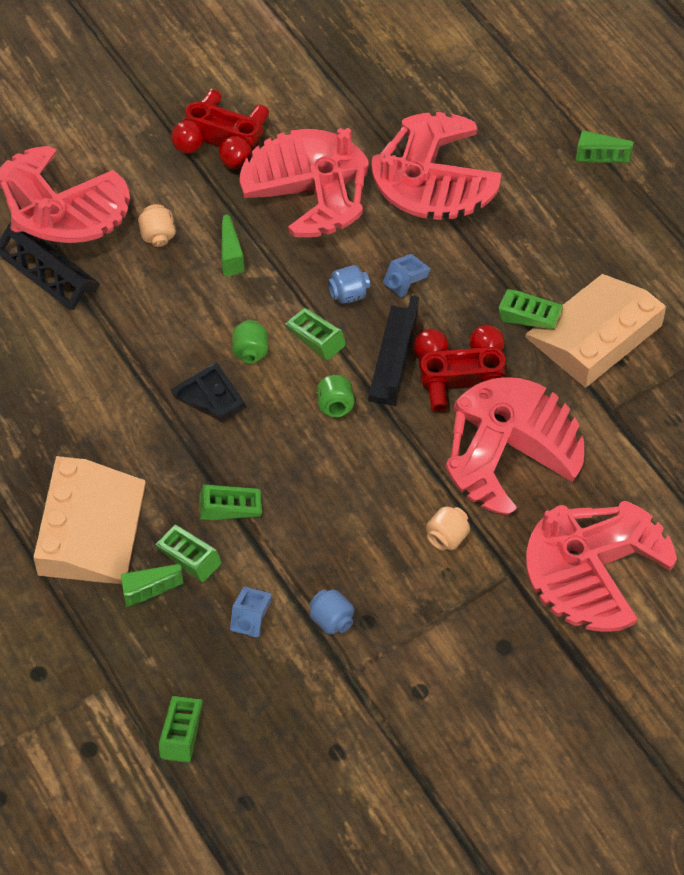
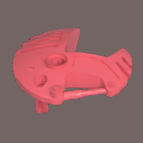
M436 112L435 116H431L430 113H422L404 118L401 130L394 139L387 144L380 154L372 157V175L381 194L395 207L411 215L427 219L428 213L434 212V220H442L443 214L450 212L449 219H455L458 217L459 210L465 209L464 216L472 214L475 205L481 200V208H483L499 191L501 173L435 163L440 146L477 135V126L474 121L455 114H451L450 118L442 112ZM406 135L409 139L403 157L391 156L397 148V144Z
M340 128L337 130V134L317 129L291 130L289 135H285L284 132L277 134V139L271 141V138L265 140L264 146L259 149L258 145L252 151L250 162H248L247 158L242 166L239 181L244 198L272 197L314 190L316 206L288 226L289 234L294 237L321 236V233H334L336 228L343 229L355 220H358L363 213V207L360 204L361 192L364 187V178L368 175L369 161L360 148L352 143V135L349 128L345 130ZM355 180L354 202H351L348 199L345 185Z
M43 146L25 150L24 155L18 153L12 156V161L7 160L0 167V188L3 189L7 199L6 203L11 213V230L20 233L24 231L35 237L54 242H86L103 237V233L109 234L112 232L114 226L118 227L122 223L123 217L125 218L130 199L128 186L125 180L114 170L56 194L40 175L55 157L56 149Z
M507 377L479 383L458 398L453 406L456 416L452 452L445 467L456 487L461 492L467 490L470 493L467 495L470 501L475 503L480 500L484 503L481 505L482 508L505 516L517 510L516 505L508 497L493 473L506 443L570 482L574 481L584 461L583 435L577 442L576 432L579 428V423L575 416L570 422L567 417L570 408L566 403L560 408L556 404L559 397L554 392L551 393L550 397H547L543 394L546 387L529 380ZM494 415H502L506 422L497 421ZM466 419L476 425L478 429L466 453L458 456Z
M622 501L619 507L594 509L591 507L568 509L564 505H559L551 511H545L544 517L538 522L531 534L526 553L527 575L534 592L544 593L539 596V600L544 605H555L551 607L550 611L557 617L570 615L565 618V621L574 626L591 623L586 626L587 630L600 632L620 631L636 624L638 618L604 565L636 552L671 571L677 561L673 543L669 535L664 539L662 536L664 528L659 522L656 525L651 522L652 515L630 502ZM618 514L613 518L586 528H581L575 520L592 518V516ZM575 551L578 552L579 555H573L569 552Z

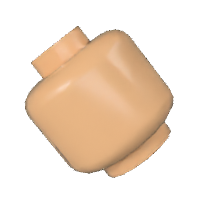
M159 204L144 208L138 218L143 241L152 243L155 247L167 245L168 240L172 239L176 233L172 212Z
M441 507L426 525L428 541L435 548L442 551L445 549H456L470 532L467 514L458 507Z

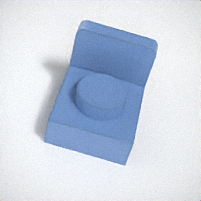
M409 254L390 262L383 284L398 296L404 297L408 292L410 284L427 278L431 268L413 254Z
M243 586L232 607L230 630L259 637L262 620L271 604L272 594Z

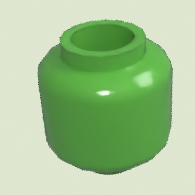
M247 320L233 329L232 352L236 358L251 364L267 355L268 332L260 323Z
M341 375L327 376L317 385V402L323 414L330 417H341L351 411L355 399L352 384L347 378Z

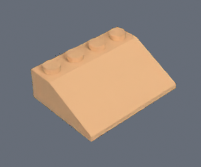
M601 274L562 305L563 310L554 329L534 327L526 333L525 337L586 388L662 326L666 306L645 289Z
M56 456L34 553L37 575L122 584L121 574L129 572L146 481L86 459Z

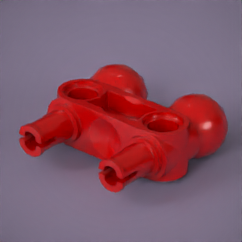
M209 89L201 102H193L186 107L184 119L173 127L171 141L175 149L182 153L197 151L202 146L203 141L219 146L218 153L223 165L230 169H241L247 158L248 162H250L252 151L259 145V139L263 135L262 125L269 116V110L266 106L258 104L250 116L247 117L217 107L222 100L221 93L215 89Z
M485 324L478 326L469 338L471 349L449 350V343L445 334L437 329L421 331L414 341L413 348L419 359L420 381L422 386L429 391L432 412L447 410L445 389L474 387L487 380L506 378V358L502 352L505 340L501 330L494 325ZM485 365H493L496 368H488ZM431 369H437V370H439L440 372L434 373V372H431V371H429V370H431Z

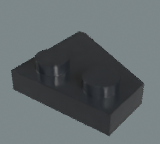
M217 362L170 390L175 399L221 422L247 407Z

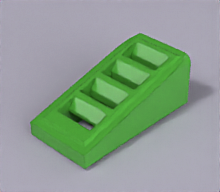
M582 130L576 161L630 163L634 142Z
M224 215L222 220L221 260L222 271L225 277L243 273L245 270L243 252L229 215Z
M507 289L499 305V312L503 322L549 329L555 328L563 310L561 304ZM545 311L549 312L547 318L543 317Z
M307 308L301 310L285 323L287 329L326 361L331 359L346 345L340 329ZM308 320L310 321V322H309L308 324H306L303 328H301V326H302L304 323H306Z
M203 484L199 495L200 520L261 517V491L255 488ZM250 498L251 507L246 506V499ZM234 499H238L239 506L234 505ZM222 500H226V505H222Z
M176 524L155 544L161 552L175 563L181 564L184 570L201 582H204L221 565V559L216 549ZM179 538H181L182 540L174 548H172L171 546ZM188 545H190V546L181 554V552H182Z
M181 564L121 574L126 607L136 605L183 584Z
M172 696L159 741L161 759L179 762L191 761L203 700ZM177 710L192 712V715L176 712ZM174 722L188 723L189 725H186V724H178V723H174ZM172 733H173V734H179V735H186V737H185V736L172 735Z

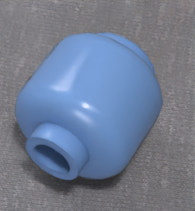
M352 265L333 271L331 279H328V288L333 300L337 299L339 303L347 304L365 298L366 288H370V280L366 271L361 272L358 266Z
M321 590L311 600L309 605L311 608L310 617L326 634H334L338 631L344 633L353 624L354 607L338 590Z

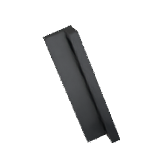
M11 223L8 224L0 239V256L69 310L76 308L84 292H96L100 285L97 280L43 239L24 231L20 233L11 230ZM11 238L16 241L18 253L10 254L5 250ZM33 254L35 256V268L29 269L27 267L25 255ZM51 268L54 270L55 282L49 284L45 280L44 270ZM68 283L76 287L70 300L65 297L63 285Z
M417 296L410 297L408 308L391 305L369 391V402L391 406L397 405L418 319L419 297Z

